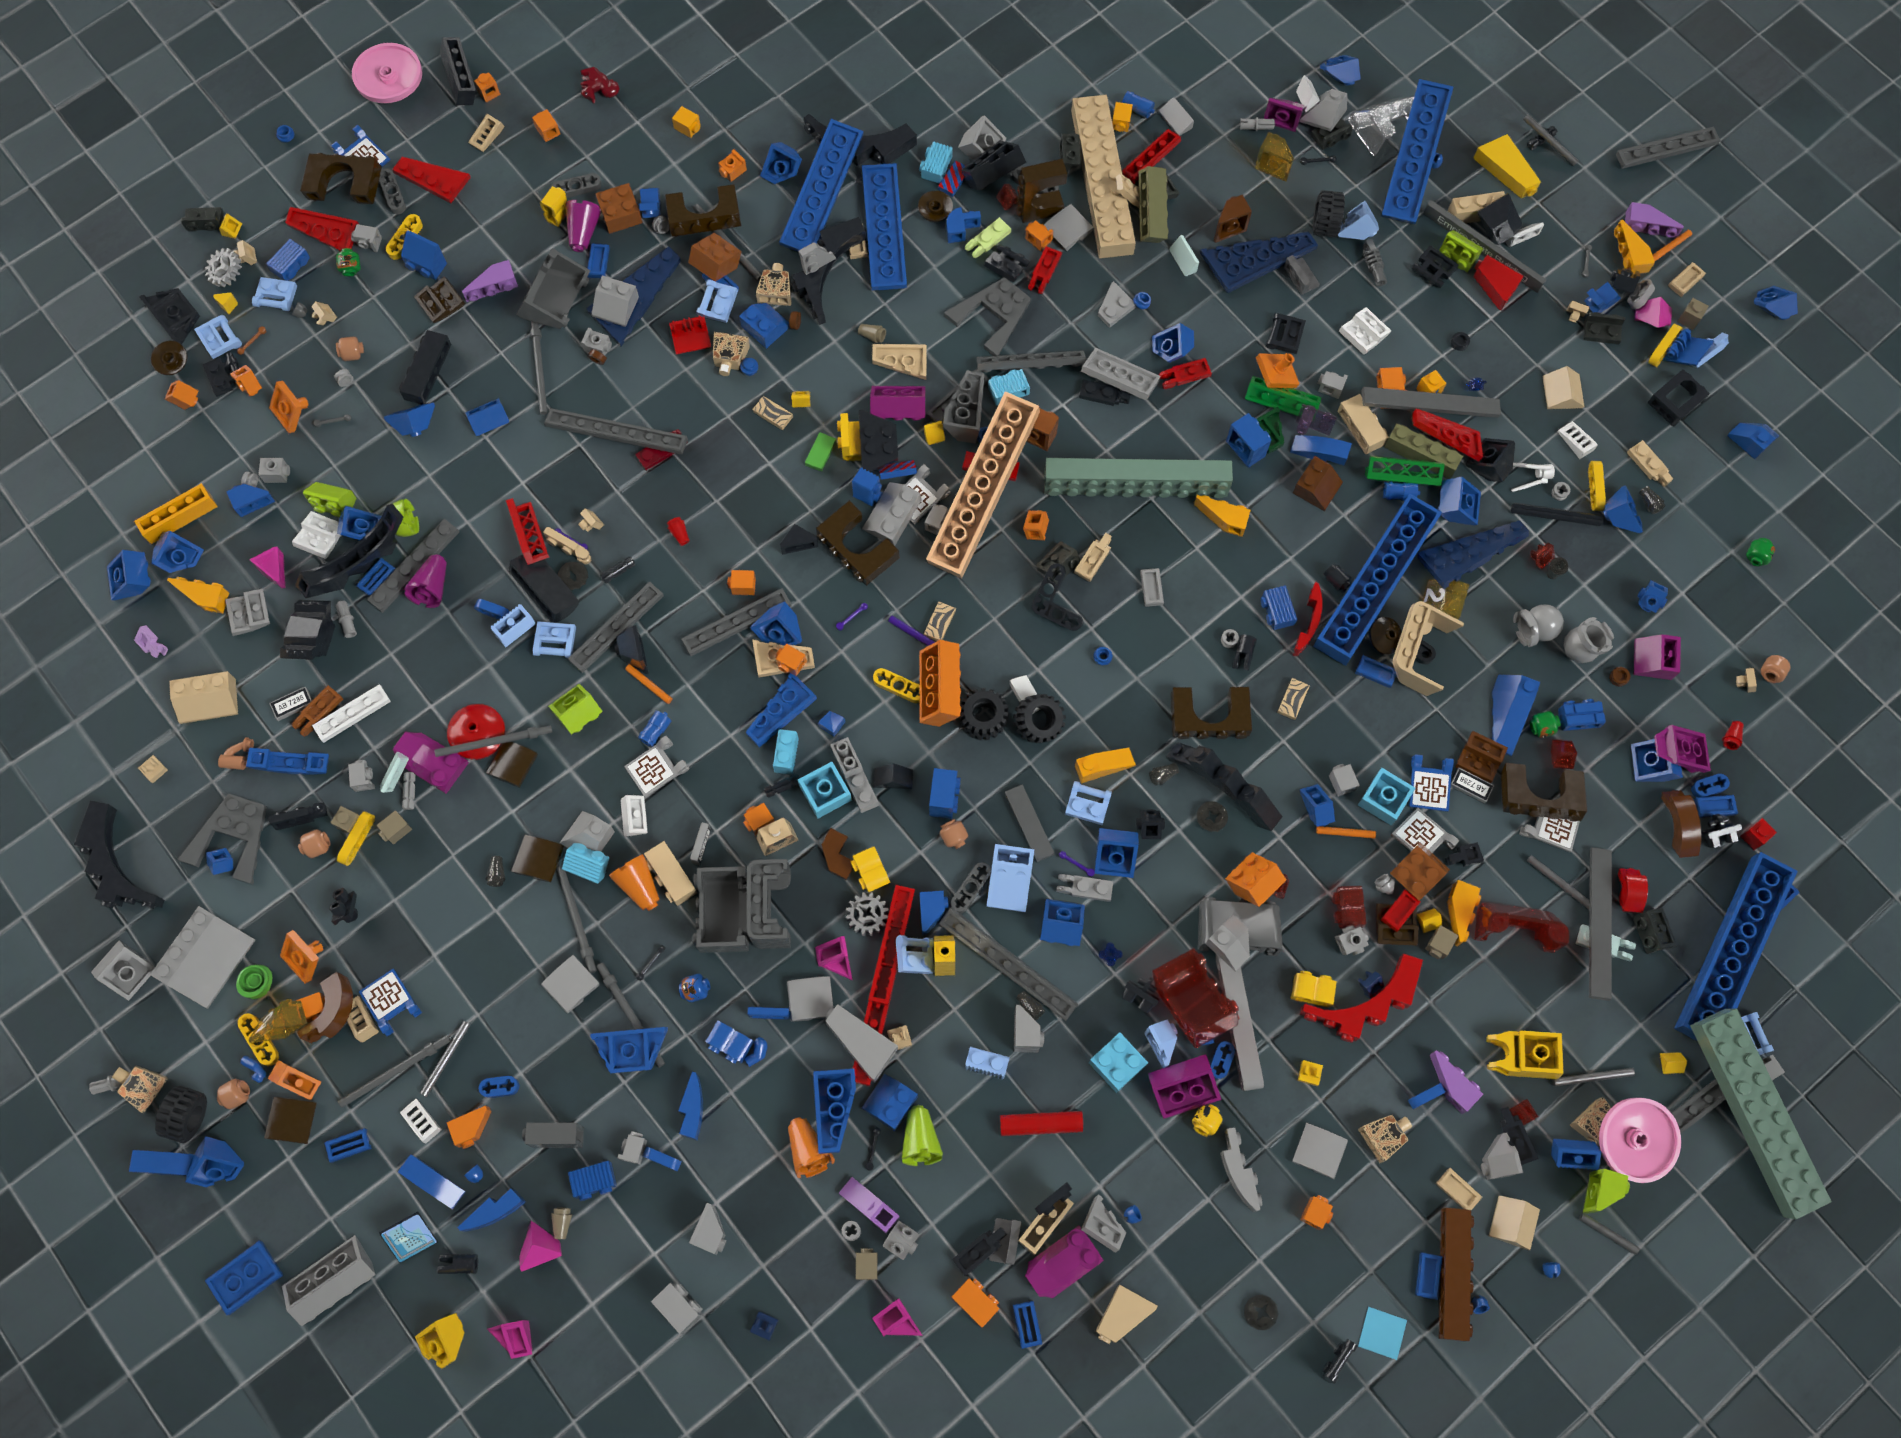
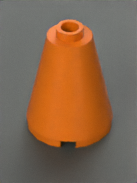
M643 854L625 863L624 866L616 869L609 875L642 910L647 909L650 911L658 906L657 901L660 899Z
M801 1117L793 1119L788 1126L796 1176L801 1178V1175L805 1174L806 1178H809L827 1170V1164L831 1162L833 1165L835 1162L833 1154H819L816 1131L807 1119H802Z

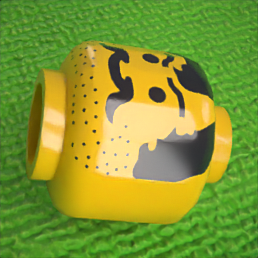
M1211 1104L1209 1106H1200L1192 1119L1194 1130L1205 1137L1214 1135L1223 1121L1219 1113L1220 1110Z

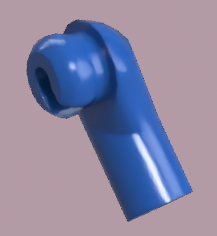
M761 1037L756 1038L754 1041V1053L744 1058L749 1067L766 1056L767 1042Z
M249 1056L242 1057L241 1065L254 1071L252 1079L261 1083L263 1078H266V1071L253 1058Z

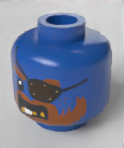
M701 974L685 977L682 979L681 984H679V992L682 999H686L690 1003L706 998L708 990H710L709 980Z

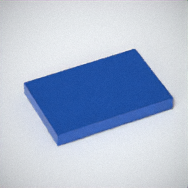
M259 1240L207 1278L205 1282L225 1314L230 1315L281 1278L283 1273L264 1243Z

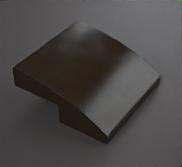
M445 276L432 287L427 285L414 296L434 323L445 319L466 304Z
M514 742L503 743L486 774L520 788L538 753Z
M525 835L511 871L515 874L551 883L564 845Z
M1376 903L1377 944L1418 946L1417 907L1398 932H1396L1381 921L1393 904Z
M273 1097L264 1139L308 1144L317 1103Z

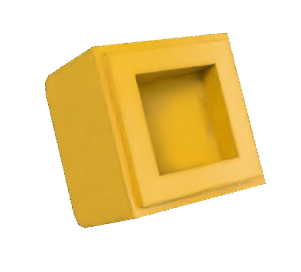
M942 421L924 426V435L928 445L945 441Z

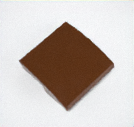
M1472 731L1455 768H1461L1491 784L1508 747Z

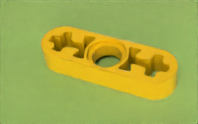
M408 215L387 244L386 252L391 259L398 260L401 258L404 240L400 239L401 235L406 234L407 230L410 231V229L411 232L418 234L422 229L423 224L418 215Z
M1675 323L1672 325L1651 355L1648 364L1654 367L1659 366L1667 354V349L1672 346L1675 338L1679 337L1683 327Z
M1590 461L1588 475L1592 511H1603L1606 504L1602 461Z
M883 668L877 669L874 672L873 681L876 686L912 703H920V696L913 697L912 693L919 690L920 694L919 684ZM882 674L885 675L886 680L883 679L880 682L877 676L881 677ZM900 681L904 684V688L896 690L893 687L894 683Z
M366 811L361 813L337 856V862L346 866L352 863L374 824L375 816Z
M250 1013L243 1014L238 1019V1027L256 1058L261 1064L266 1066L276 1064L279 1059V1053L264 1028L257 1032V1029L262 1026L259 1019ZM247 1019L253 1020L250 1023V1025L253 1029H255L254 1031H252L249 1027L245 1026L247 1024ZM262 1034L263 1042L260 1045H255L253 1043L254 1037ZM265 1048L267 1052L272 1053L270 1061L264 1059L266 1054L261 1049Z

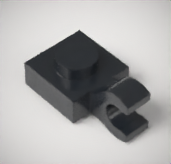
M1478 842L1460 846L1457 848L1458 853L1448 855L1445 858L1447 866L1462 862L1463 867L1484 861Z

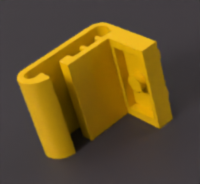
M840 413L841 420L837 421V430L841 432V437H838V448H842L843 460L859 461L861 460L859 421L849 422L848 413Z

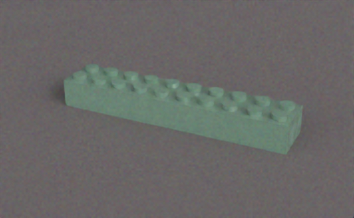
M1046 458L1044 494H1049L1050 496H1058L1059 494H1066L1068 496L1086 495L1089 497L1095 495H1104L1106 497L1114 495L1131 497L1137 495L1141 497L1159 496L1162 498L1169 496L1185 498L1188 496L1206 495L1224 498L1228 496L1233 482L1232 461Z
M1737 1008L1724 1009L1690 1025L1784 1218L1798 1219L1831 1203L1832 1201Z

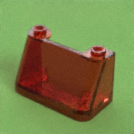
M1484 902L1477 909L1475 940L1485 942L1489 934L1501 933L1510 926L1534 930L1535 940L1543 943L1544 952L1555 953L1569 944L1568 927L1552 912L1494 902Z

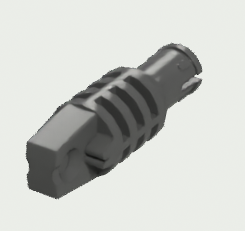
M1372 239L1366 240L1363 244V256L1369 272L1373 274L1376 286H1383L1386 284L1387 279L1383 272L1384 264L1380 252Z

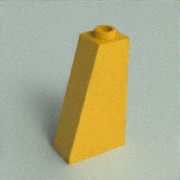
M1508 134L1477 148L1473 157L1475 161L1517 196L1523 198L1532 196L1537 192L1541 181Z
M954 935L934 936L935 976L955 975ZM943 948H946L949 952L948 954L943 955L941 953V950Z

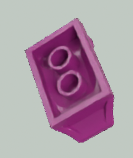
M1670 725L1654 736L1657 756L1673 764L1685 767L1690 773L1711 771L1706 735L1704 733Z
M406 731L393 747L395 754L400 752L409 757L405 766L406 770L413 772L416 776L447 794L469 763L458 753L436 757L434 750L445 747L423 733Z
M1077 1226L1029 1261L1025 1277L1039 1297L1054 1298L1104 1260L1086 1233L1081 1230L1080 1226Z

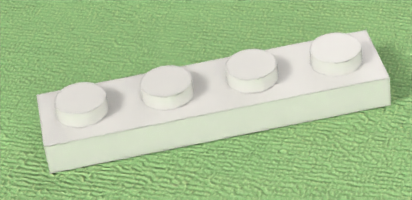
M379 684L312 726L324 743L391 701Z

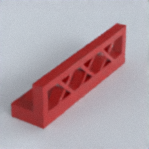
M513 498L506 500L527 564L549 558L532 503L528 502L516 506ZM530 510L527 516L519 514V512ZM528 522L534 524L531 529L524 528ZM532 535L538 537L535 542L528 541ZM536 548L543 550V553L535 556L532 555Z

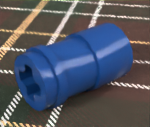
M1127 91L1122 100V103L1133 104L1132 111L1147 119L1155 111L1153 109L1155 102L1134 94V92Z
M1389 481L1385 482L1383 488V498L1387 500L1397 499L1405 501L1409 494L1415 497L1420 495L1418 484L1393 483Z
M656 710L646 727L639 733L638 739L652 748L672 722L667 717L668 714Z

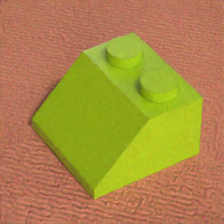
M580 684L548 706L571 735L582 730L585 724L597 719L599 714L603 712L591 694Z
M1604 1168L1590 1172L1583 1213L1599 1212L1625 1197L1630 1188L1629 1176Z

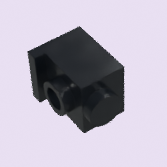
M1626 268L1613 270L1610 277L1612 287L1634 293L1640 279V272L1636 271L1633 274V271Z

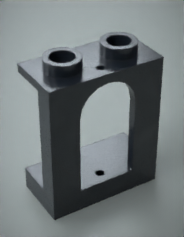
M1682 369L1654 393L1647 403L1675 427L1684 416L1698 404L1703 403L1710 393L1691 374ZM1679 384L1693 396L1680 408L1675 406L1666 397Z

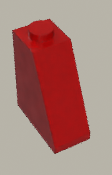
M1486 255L1483 261L1480 259L1474 268L1477 270L1474 278L1496 307L1502 311L1524 276L1489 255Z

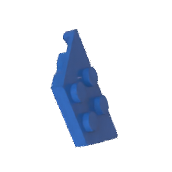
M668 1027L590 1034V1037L599 1048L598 1052L605 1060L606 1067L610 1073L652 1070Z

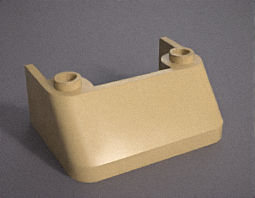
M1423 601L1412 604L1393 657V666L1399 682L1425 696L1443 690L1444 686L1416 673L1412 667L1422 637L1431 631L1432 626L1445 633H1449L1463 627L1464 623Z

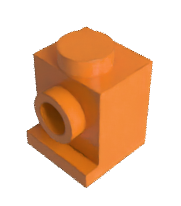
M489 72L480 74L478 79L474 80L477 92L485 102L500 95L497 83ZM489 88L493 89V91L486 94L485 90Z
M734 149L730 155L718 163L721 176L731 182L747 170L745 159Z
M1036 220L1030 222L1025 229V239L1039 251H1042L1053 240V230L1050 229L1048 231L1045 225L1040 224Z
M247 365L230 373L231 377L236 381L238 388L242 392L245 391L248 396H253L258 393V390L262 389L254 373Z
M1028 510L1023 527L1027 539L1045 541V533L1049 523L1046 511Z

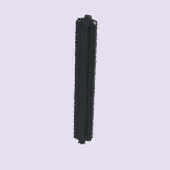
M1513 503L1511 505V513L1595 526H1601L1604 521V516L1521 503Z

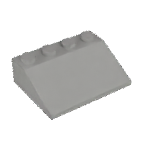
M198 906L150 975L208 1009L249 951L255 939Z

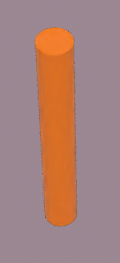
M1688 229L1654 253V262L1692 236V231Z
M631 664L627 665L625 668L627 672L665 703H671L673 698Z
M1316 827V834L1373 839L1376 837V831Z

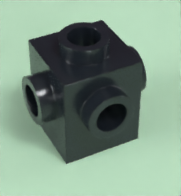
M1154 809L1140 811V818L1136 819V829L1140 830L1141 839H1161L1162 830L1165 829V819L1161 818L1160 811Z

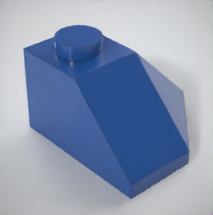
M1342 55L1328 59L1326 65L1325 63L1320 65V69L1345 85L1355 84V81L1361 79L1358 58Z
M773 143L770 146L760 176L773 184L797 175L802 158L795 149L784 143Z
M1772 286L1758 291L1757 298L1754 299L1756 306L1768 314L1778 317L1780 320L1789 319L1790 316L1798 313L1797 293Z
M1179 323L1153 335V352L1169 363L1184 357L1194 348V331Z
M432 402L397 411L384 416V420L402 436L410 434L411 437L421 435V431L428 428L435 404Z
M1739 423L1727 435L1754 459L1779 437L1767 424Z
M1625 485L1606 501L1605 510L1603 511L1604 516L1615 527L1636 533L1643 532L1640 516H1637L1634 500Z
M345 506L338 521L337 534L361 540L373 529L382 516Z
M171 531L162 532L153 549L152 564L168 573L196 566L204 550Z
M785 601L771 607L750 627L758 638L766 643L772 641L780 645H796L802 641L797 616Z
M205 1136L195 1152L185 1182L209 1187L219 1180L225 1179L226 1182L234 1180L243 1168L244 1162L225 1141Z

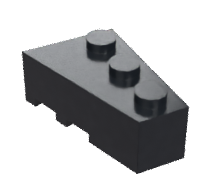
M999 140L964 167L961 172L969 188L982 190L990 183L1027 162L1018 144Z

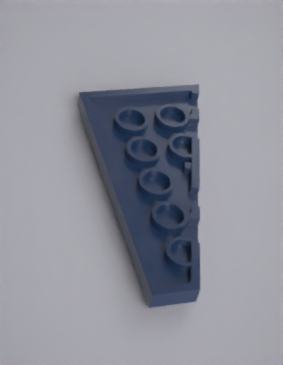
M1309 232L1291 234L1284 238L1277 239V237H1273L1266 241H1261L1260 239L1236 243L1229 247L1217 246L1216 249L1210 250L1205 248L1200 250V254L1225 291L1229 293L1285 265L1287 257L1293 255L1295 259H1298L1316 250L1318 244Z
M669 246L622 281L635 285L639 296L626 327L593 317L621 347L624 344L625 338L633 331L634 325L643 317L654 301L657 292L663 288L666 279L670 278L681 262L680 257ZM593 304L590 305L588 308H586V309H587V312H588L591 316H592Z
M1519 520L1418 552V559L1440 586L1445 589L1449 587V583L1453 580L1456 582L1460 580L1461 575L1466 572L1471 573L1490 561L1493 555L1503 553L1504 548L1514 546L1528 537L1529 530Z

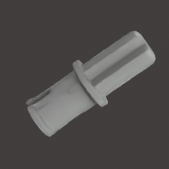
M1258 117L1256 119H1240V130H1273L1275 126L1274 119H1258Z
M346 601L337 602L338 622L342 625L344 636L352 638L357 635L353 624L354 617L350 614Z
M109 1075L106 1079L90 1083L89 1090L93 1095L109 1090L113 1092L122 1083L113 1079L112 1075Z

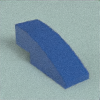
M1296 435L1290 453L1313 459L1316 456L1325 462L1328 460L1345 465L1352 443L1327 437Z
M692 1072L678 1110L681 1114L685 1115L679 1134L697 1141L703 1116V1097L699 1076L696 1072Z
M133 1150L129 1172L187 1176L195 1154Z
M410 1154L398 1171V1173L451 1209H454L466 1192L412 1154Z
M510 1188L498 1201L489 1197L457 1228L460 1231L467 1232L492 1225L515 1212L526 1201L516 1190Z

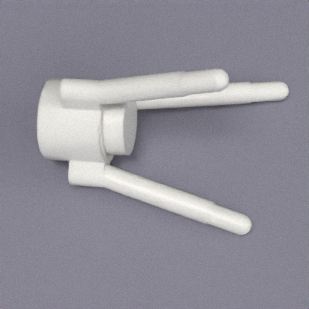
M1513 463V466L1535 469V475L1540 480L1518 486L1511 491L1515 492L1541 483H1548V479L1554 477V466L1552 464Z

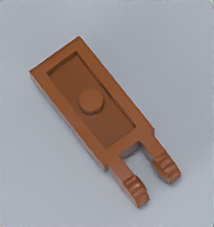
M328 685L300 712L301 714L292 723V727L298 729L308 719L309 722L300 731L302 736H308L314 730L312 725L325 718L343 698Z

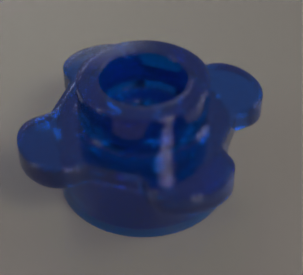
M1471 378V381L1466 383V386H1469L1470 391H1480L1484 389V384L1487 381H1482V378Z
M1111 942L1107 943L1106 948L1099 952V957L1108 966H1114L1117 959L1123 956L1122 951L1117 950Z

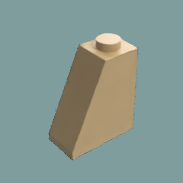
M1118 1285L1095 1331L1100 1334L1098 1339L1107 1344H1110L1111 1341L1116 1343L1153 1313L1158 1306Z

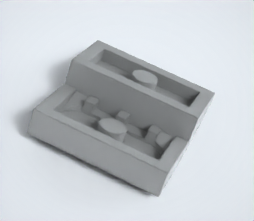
M1072 204L1062 209L1044 224L1048 231L1050 229L1053 230V237L1066 251L1078 240L1082 241L1094 230V227Z
M263 589L243 592L244 596L225 599L233 636L248 633L270 624Z
M572 955L553 971L541 985L568 1014L583 1002V998L599 986V982Z
M830 976L787 981L791 1022L825 1018L829 1009L833 1007Z
M1306 1123L1293 1158V1163L1334 1179L1348 1140Z

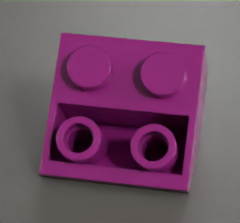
M1661 634L1635 639L1634 675L1668 680L1676 677L1680 673L1681 637Z

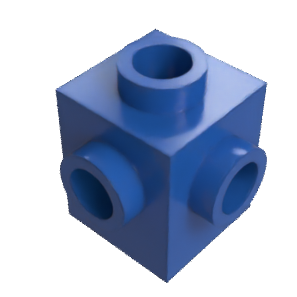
M1650 580L1647 587H1642L1637 595L1639 598L1638 604L1641 605L1640 607L1643 610L1656 613L1667 602L1668 588Z

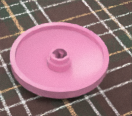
M382 43L365 50L356 59L352 68V79L358 92L366 99L377 103H393L408 97L416 90L422 79V66L417 55L410 48L397 43Z
M1636 1097L1618 1102L1607 1112L1600 1127L1599 1145L1602 1156L1612 1171L1628 1175V1180L1648 1183L1662 1178L1674 1167L1681 1149V1135L1675 1118L1666 1107L1654 1100Z

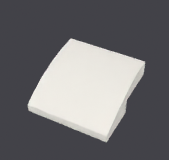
M1364 308L1355 314L1352 320L1341 326L1339 332L1362 354H1366L1388 336L1391 330L1368 308Z
M311 511L301 523L302 529L293 539L292 544L294 547L327 559L341 536L337 534L338 521Z

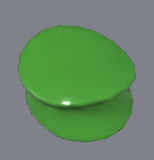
M250 965L244 968L237 978V991L242 996L251 999L265 996L271 988L272 972L264 965Z

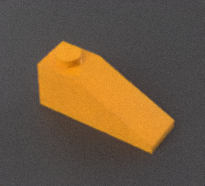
M1130 748L1094 753L1076 759L1075 763L1081 783L1136 766Z

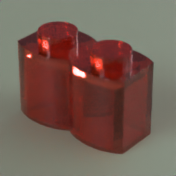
M1362 886L1337 887L1335 892H1333V903L1337 905L1335 922L1339 924V928H1346L1351 925L1354 928H1363L1366 925V913Z

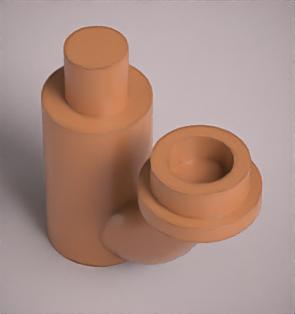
M246 737L243 742L228 748L224 754L219 756L218 766L220 768L244 770L247 763L246 757L234 756V754L242 749L244 752H248L249 748H254L253 739Z

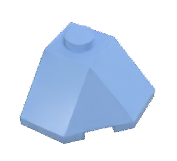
M1366 201L1353 208L1346 215L1347 219L1344 224L1342 223L1338 236L1365 240L1377 233L1379 230L1378 222Z
M1167 1019L1149 1026L1144 1033L1162 1068L1168 1067L1177 1040L1176 1034H1178L1173 1023L1170 1024Z

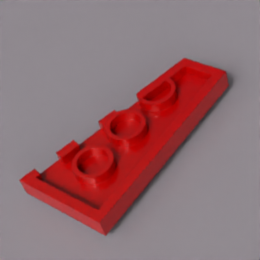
M401 157L392 169L394 174L449 203L453 202L471 178L468 173L406 157Z
M294 207L289 208L285 222L287 226L340 252L344 248L352 249L354 242L351 239V235L355 231L356 225H359L356 220Z
M1417 408L1412 413L1413 426L1477 461L1482 459L1483 453L1479 431Z

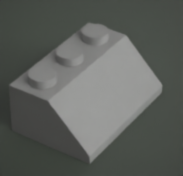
M889 482L862 530L883 541L887 538L895 546L922 501L921 494L904 484Z

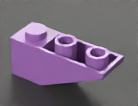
M1632 202L1626 211L1625 222L1634 232L1677 238L1684 227L1648 204Z
M507 260L491 265L464 288L462 292L466 301H476L479 298L493 296L496 293L510 291L518 287L510 261Z
M1434 1051L1430 1054L1439 1081L1446 1090L1444 1093L1446 1099L1461 1114L1468 1112L1483 1095L1479 1091L1480 1087L1475 1082L1469 1081L1459 1067H1454L1443 1052Z
M853 1177L839 1192L842 1197L886 1234L900 1218L898 1214Z

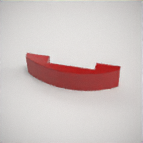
M1317 582L1314 583L1307 603V606L1314 607L1307 634L1300 633L1293 656H1298L1307 647L1320 622L1322 593Z

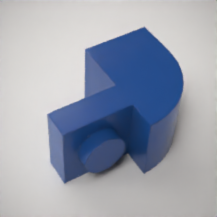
M659 188L640 189L641 203H639V208L642 211V218L661 216Z
M962 207L954 209L947 217L946 233L948 243L965 241V229L981 227L980 211L962 213Z
M1607 282L1596 291L1593 288L1587 292L1589 297L1584 302L1593 313H1601L1614 305L1621 297Z

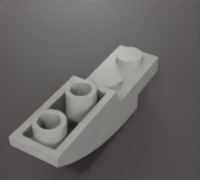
M847 737L830 744L860 812L863 813L879 806L878 800L849 738Z
M1235 1128L1226 1129L1224 1133L1228 1150L1222 1151L1220 1154L1227 1176L1238 1196L1252 1212L1260 1211L1262 1198L1260 1193L1257 1194L1256 1185H1258L1256 1172L1253 1173L1252 1168H1243L1246 1165L1244 1153H1240V1133L1236 1132Z

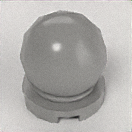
M1537 605L1530 611L1524 609L1514 614L1513 621L1514 623L1517 622L1519 629L1516 635L1523 646L1528 645V647L1537 645L1538 641L1553 640L1563 630L1564 620L1562 613L1551 605Z
M1595 617L1588 618L1580 626L1570 630L1565 636V654L1572 661L1578 663L1591 662L1599 655L1605 654L1613 648L1611 640L1614 639V635L1605 622L1600 623Z

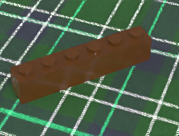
M1441 1209L1440 1256H1442L1439 1294V1339L1470 1341V1337L1473 1335V1326L1470 1324V1315L1473 1314V1303L1470 1302V1293H1473L1474 1288L1473 1281L1471 1280V1271L1474 1268V1261L1471 1258V1250L1474 1248V1238L1471 1237V1228L1474 1227V1216L1471 1215V1210Z

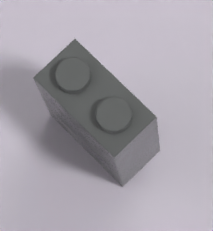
M526 1123V1128H523L522 1139L526 1145L532 1148H583L584 1127L578 1123Z

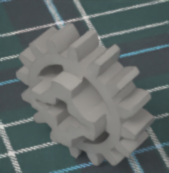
M221 248V252L216 250V255L211 254L212 259L207 260L209 266L205 267L208 270L205 276L209 277L208 281L212 282V284L218 287H225L226 284L231 285V280L236 281L235 276L240 275L238 269H241L242 266L239 265L241 259L238 258V254L228 248Z
M865 892L862 893V898L856 895L855 902L849 901L851 908H846V912L850 913V915L846 916V919L852 920L849 923V927L855 926V933L861 930L862 936L866 932H869L870 936H872L874 930L880 933L879 927L885 928L886 924L883 920L887 921L888 916L884 914L888 913L889 910L888 908H883L886 902H879L881 899L879 895L873 898L872 892L869 897H866ZM864 902H870L869 904H865V905H862V904H861V903H864ZM877 907H879L881 911L880 917L875 913ZM855 911L860 915L858 921L854 918ZM871 911V917L866 916L865 918L863 912L868 913Z

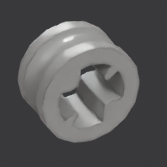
M348 369L339 370L334 375L335 380L341 387L348 386L353 381V376Z
M246 471L242 476L241 485L246 484L256 487L258 475Z
M1558 482L1551 491L1552 497L1558 501L1565 500L1570 493V487L1565 482ZM1559 489L1563 490V494L1558 493Z
M1232 629L1224 631L1221 636V644L1226 648L1235 647L1239 640L1238 633ZM1227 635L1228 637L1230 635L1233 636V642L1231 640L1230 642L1226 641Z
M848 1221L843 1225L842 1235L846 1240L855 1241L860 1237L861 1229L856 1222ZM855 1226L857 1233L855 1235L851 1234L850 1237L847 1236L846 1228Z

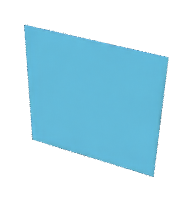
M1368 1307L1358 1347L1397 1360L1407 1320Z

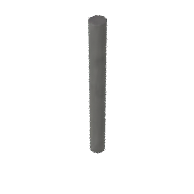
M1528 114L1523 120L1573 166L1579 161Z
M1532 855L1527 859L1528 863L1589 909V899Z
M463 1021L420 1094L428 1096L470 1027V1024Z
M1633 1068L1560 1077L1559 1079H1552L1554 1086L1629 1077L1634 1076L1635 1072Z

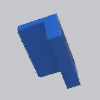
M499 398L465 412L476 436L509 423Z

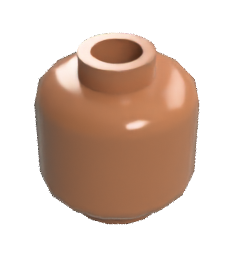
M354 336L340 338L339 343H336L338 357H341L343 361L359 360L361 353H364L363 342H359L357 337Z
M1772 655L1764 662L1761 668V675L1767 682L1780 683L1784 681L1790 671V663L1782 656Z
M952 819L941 826L940 836L947 847L954 846L955 849H958L966 844L964 840L968 838V833L961 821Z
M316 829L301 836L298 848L302 855L305 854L309 858H315L326 853L331 843L324 831L321 832Z
M232 1079L218 1088L217 1102L227 1109H234L248 1100L250 1088L245 1081Z

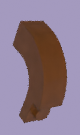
M1681 790L1662 792L1661 799L1669 809L1674 823L1673 849L1679 858L1699 856L1701 825L1698 811L1691 795L1685 796Z
M335 972L320 983L325 995L324 1008L314 1021L297 1032L300 1039L309 1043L318 1041L323 1035L331 1039L346 1023L352 1009L353 991L348 977L338 972Z

